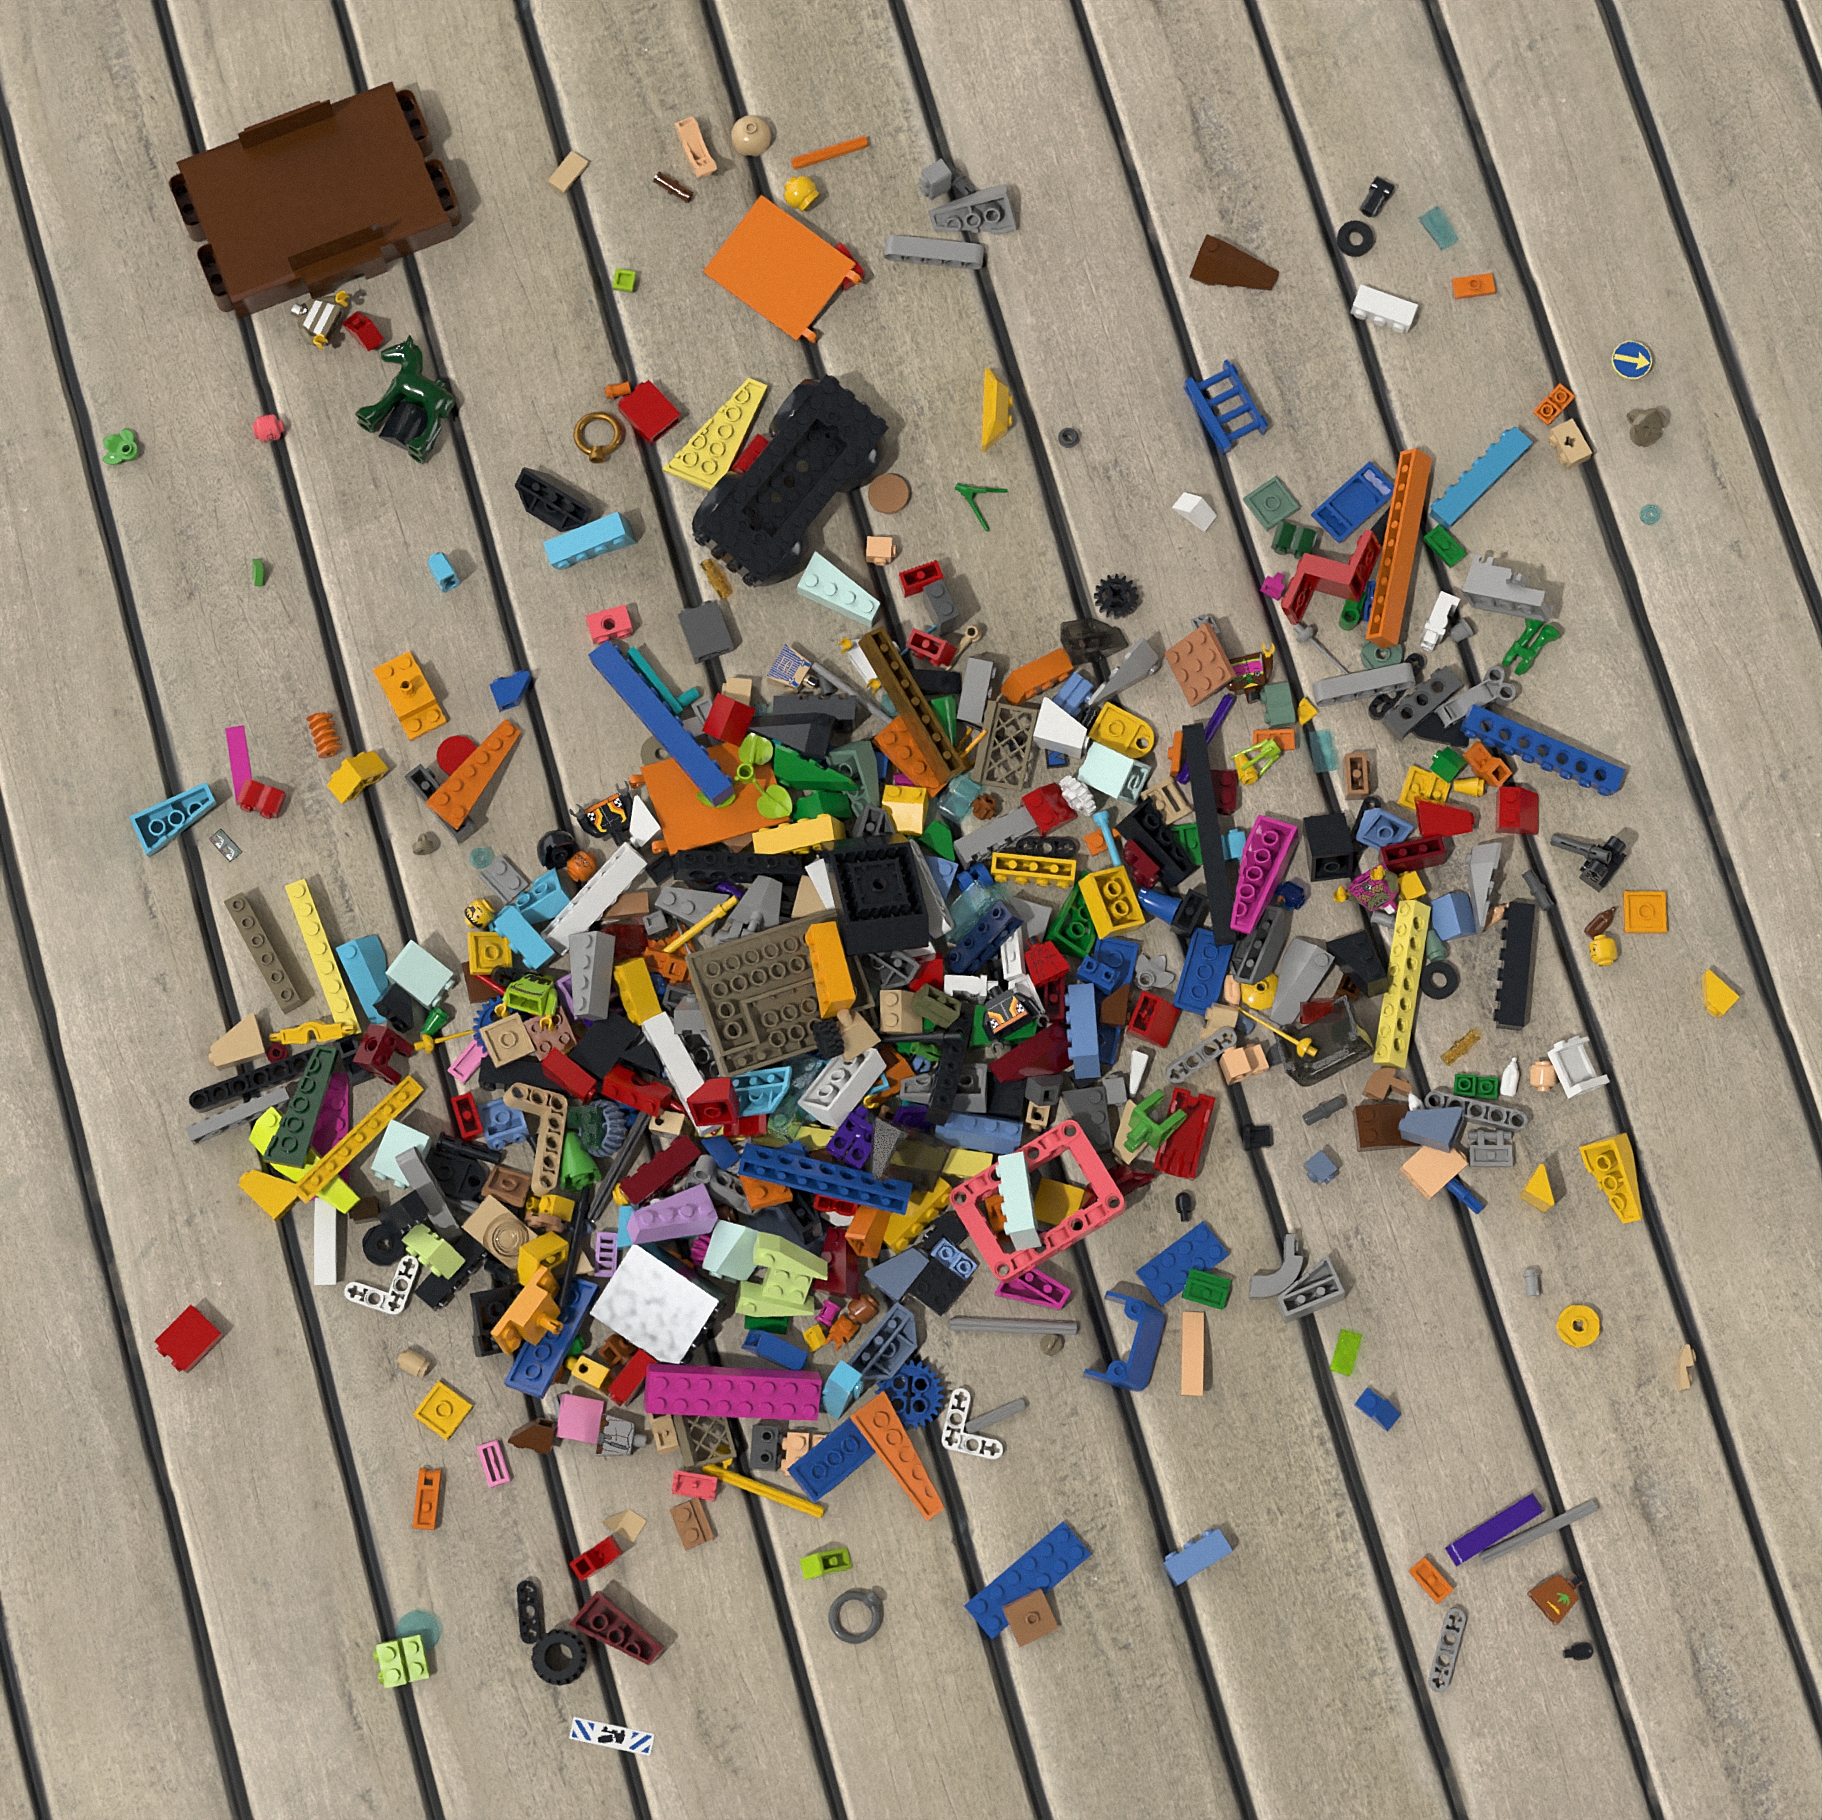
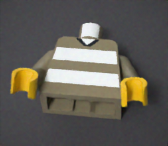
M339 291L334 296L311 298L305 307L294 304L291 315L299 318L297 324L300 334L307 344L317 346L320 350L324 349L322 345L327 347L343 316L342 308L339 305L344 307L348 305L344 301L346 298H350L347 293Z

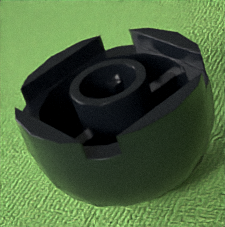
M564 830L546 832L537 844L538 859L543 867L546 866L547 870H551L554 867L556 870L566 867L567 861L580 851L579 845L573 836Z

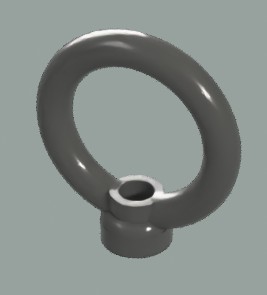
M870 1589L866 1594L859 1591L841 1594L832 1603L828 1614V1621L832 1632L838 1639L850 1644H859L869 1640L878 1630L880 1624L878 1605L882 1601ZM850 1600L862 1601L871 1611V1624L865 1632L859 1635L845 1633L837 1622L839 1608Z

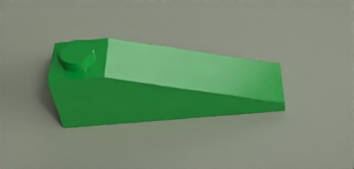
M778 744L776 745L773 775L779 780L778 783L786 789L792 787L797 790H858V786L850 778L830 768L825 770L816 761L810 759L808 762L800 757L798 752Z
M1086 870L1081 873L1042 941L1043 944L1051 941L1061 955L1085 958L1095 941V926L1078 884L1080 880L1090 874Z

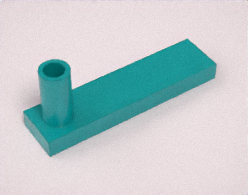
M635 646L627 650L626 659L628 658L632 662L637 673L640 672L647 681L645 684L649 688L653 687L656 690L661 703L665 701L672 710L670 713L673 717L677 715L681 718L683 708L700 698L698 691L694 687L674 698Z

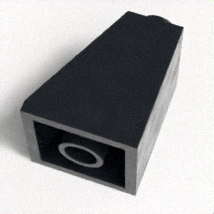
M1345 813L1304 817L1303 837L1310 882L1351 878L1354 851Z

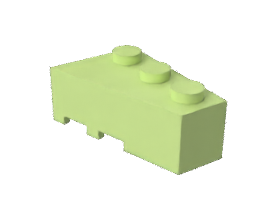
M421 1222L414 1226L402 1239L408 1246L405 1250L414 1258L418 1255V1260L425 1267L431 1265L430 1270L438 1277L443 1275L449 1280L466 1261L443 1238L440 1239L435 1232L433 1233Z

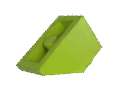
M847 1547L815 1553L799 1559L804 1580L820 1578L852 1569Z

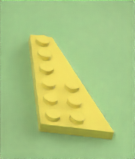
M748 378L732 395L729 401L722 405L718 412L689 440V443L681 451L679 450L670 463L662 468V472L710 491L730 471L766 393L767 385Z

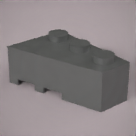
M1104 1086L1061 1092V1098L1072 1120L1079 1124L1097 1155L1112 1153L1113 1146Z

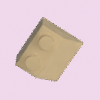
M880 990V1035L922 1034V1016L917 1015L910 1009L912 997L915 993L904 990Z

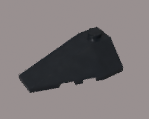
M816 712L753 716L748 731L767 740H778L783 747H794L798 749L799 754L824 760L833 739L836 717Z

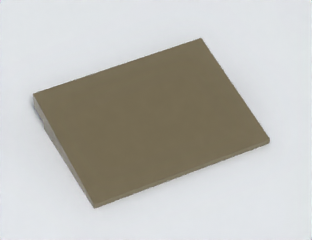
M835 908L684 956L720 1077L732 1078L819 1049L816 1046V1041H814L813 1024L826 1019H821L809 946L805 941V934L811 924L836 922L856 997L849 1012L857 1011L873 1031L880 1028L873 1009L875 1003L858 955L846 956ZM838 1017L831 1018L835 1022L839 1020Z

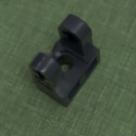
M1611 836L1603 846L1600 844L1597 846L1612 852V858L1608 864L1604 866L1599 861L1592 859L1591 862L1586 860L1580 868V871L1583 873L1579 878L1597 892L1601 891L1627 856L1623 853L1626 848L1625 843L1615 836Z

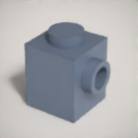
M1322 1150L1318 1151L1303 1165L1308 1172L1306 1175L1313 1183L1317 1182L1319 1186L1323 1182L1327 1185L1336 1177L1334 1173L1337 1171V1167Z

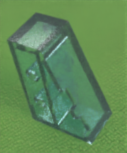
M975 880L948 908L955 927L942 936L947 942L957 945L973 929L978 921L989 912L995 903L1000 899L1005 902L1007 901L995 887Z

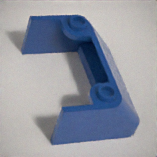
M1107 1290L1104 1299L1125 1305L1124 1312L1127 1318L1138 1322L1127 1363L1123 1361L1112 1362L1106 1374L1085 1369L1083 1377L1133 1392H1141L1146 1388L1149 1381L1165 1316L1161 1310L1139 1299Z

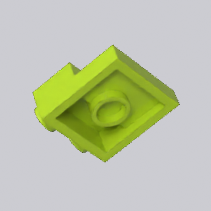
M422 1634L381 1642L373 1650L375 1662H379L381 1671H378L379 1682L384 1684L385 1688L404 1685L408 1682L431 1677Z

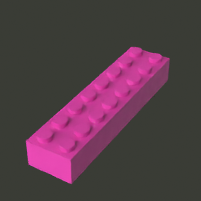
M647 1364L643 1405L645 1412L651 1414L818 1421L822 1379L817 1371Z

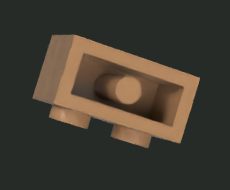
M1366 753L1345 754L1343 758L1345 800H1365L1368 793H1371V781H1368L1367 773H1370V762L1366 759Z

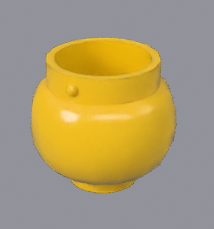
M793 176L784 185L786 189L784 192L786 203L792 208H798L801 212H804L820 195L816 190L815 183L807 176H799L798 178Z

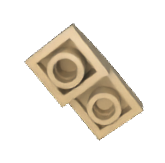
M1690 1344L1681 1347L1676 1368L1678 1392L1691 1388V1373L1687 1372L1686 1369L1694 1366L1696 1356L1694 1350L1690 1349Z

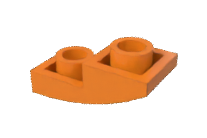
M1559 383L1550 395L1538 405L1533 414L1548 426L1572 402L1575 395Z

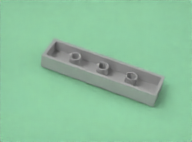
M281 1086L271 1093L266 1092L259 1098L254 1097L250 1099V1102H242L238 1104V1107L228 1108L224 1113H216L212 1118H204L198 1124H190L186 1128L189 1139L196 1145L260 1118L271 1106L278 1110L288 1106L291 1099L289 1092L285 1087Z

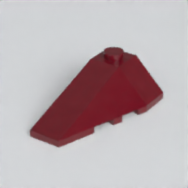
M1057 1021L992 1062L989 1068L1000 1083L1047 1074L1057 1075L1073 1065V1061L1069 1060L1068 1047H1071V1043L1068 1042L1067 1033Z

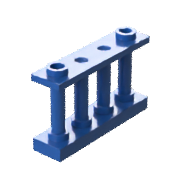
M1228 359L1224 360L1222 367L1224 371L1200 383L1195 382L1191 377L1185 380L1183 386L1222 456L1230 452L1232 441L1255 429H1258L1262 436L1265 434L1268 426L1263 415L1260 416L1239 380L1235 365L1230 364ZM1226 378L1229 379L1233 388L1210 400L1204 399L1201 394L1202 390ZM1236 395L1239 396L1243 405L1219 417L1214 416L1211 411L1212 407ZM1245 412H1248L1253 422L1229 434L1224 433L1221 428L1222 424Z

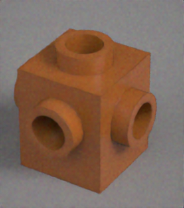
M613 1334L605 1340L606 1344L598 1353L608 1366L613 1368L620 1363L622 1365L628 1363L633 1358L631 1354L637 1347L620 1334L618 1336Z

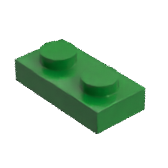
M1439 524L1423 538L1450 569L1467 554Z

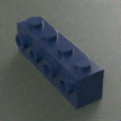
M1000 899L944 959L956 975L973 976L1023 924L1024 920L1013 905Z

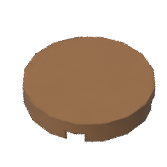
M880 475L869 486V502L874 510L887 515L898 513L905 507L908 501L909 491L907 484L896 475Z

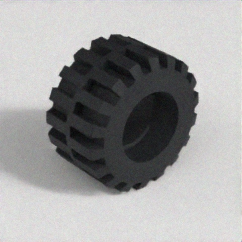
M554 1629L542 1634L543 1636L537 1639L535 1646L532 1648L531 1661L533 1669L542 1680L549 1684L558 1686L571 1684L580 1677L587 1664V1650L584 1643L574 1633L564 1629ZM558 1644L567 1646L572 1653L571 1664L561 1671L552 1669L546 1659L549 1649Z

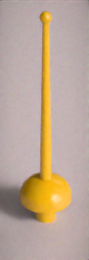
M1240 1007L1237 1008L1239 1012L1244 1013L1296 1044L1297 1054L1303 1058L1305 1053L1314 1057L1318 1050L1310 1046L1313 1039L1304 1038L1298 1041L1245 1012Z
M469 1030L434 1040L428 1034H421L422 1041L414 1043L415 1051L425 1049L426 1055L433 1052L435 1044L468 1035L475 1031Z

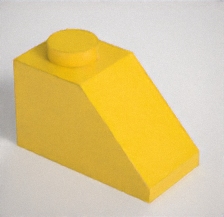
M1710 969L1702 975L1703 1004L1711 1016L1720 1019L1740 997Z

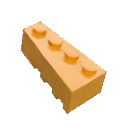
M835 921L811 924L805 934V941L809 946L821 1019L837 1017V1013L840 1010H849L856 999Z

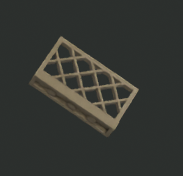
M988 700L982 731L986 730L987 733L979 742L972 782L975 785H987L1022 792L1038 710ZM1001 710H1010L1014 717L1003 723L1000 718ZM1025 713L1033 714L1031 722L1026 726H1023L1018 719ZM1017 720L1022 728L1011 735L1006 726ZM1005 728L1010 737L999 743L996 739V733ZM1025 732L1028 740L1019 747L1014 738ZM1013 740L1017 749L1007 755L1002 746ZM1000 748L1006 757L995 763L991 758L992 753ZM1020 751L1024 759L1021 764L1015 767L1010 758ZM1008 760L1013 769L1003 775L997 766ZM996 768L1001 777L996 781L987 780L988 773ZM1015 771L1020 777L1018 786L1011 785L1006 780Z
M671 1414L686 1472H692L696 1468L737 1458L726 1417H722V1420H720L717 1416H707L713 1421L708 1429H705L697 1424L701 1416H698L693 1422L686 1418V1415ZM715 1422L724 1426L725 1430L721 1437L711 1432ZM695 1427L705 1432L700 1442L691 1438V1433ZM707 1435L718 1440L713 1450L703 1445ZM722 1442L730 1447L731 1453L721 1455L715 1451ZM700 1447L710 1452L707 1460L697 1461L696 1454Z

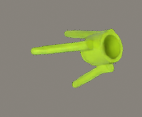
M1265 739L1259 744L1231 755L1229 758L1232 760L1239 754H1247L1261 748V753L1241 768L1244 771L1261 758H1270L1258 773L1259 779L1271 764L1279 758L1278 754L1282 751L1273 739L1269 741Z

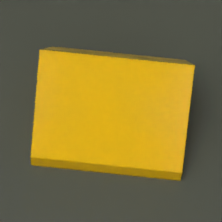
M1540 1164L1533 1171L1518 1197L1542 1212H1548L1555 1203L1545 1166Z

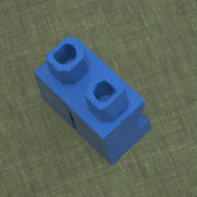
M1086 955L1075 979L1085 984L1094 983L1095 989L1110 996L1120 979V972Z

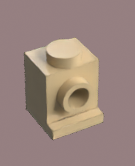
M1029 1102L1025 1125L1029 1126V1130L1041 1132L1042 1128L1046 1129L1050 1105L1037 1106L1033 1102ZM1038 1113L1041 1115V1119L1035 1120L1033 1115Z

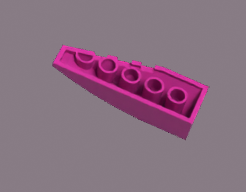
M1258 815L1242 851V862L1230 925L1231 929L1248 935L1254 930L1267 908L1298 843L1299 833L1297 826Z

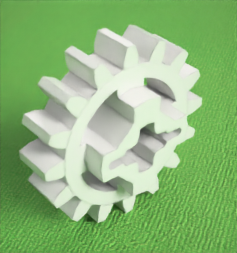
M1070 775L1060 781L1059 785L1063 791L1062 796L1072 809L1080 811L1085 816H1090L1096 811L1097 807L1093 801L1094 796L1083 782L1076 781Z

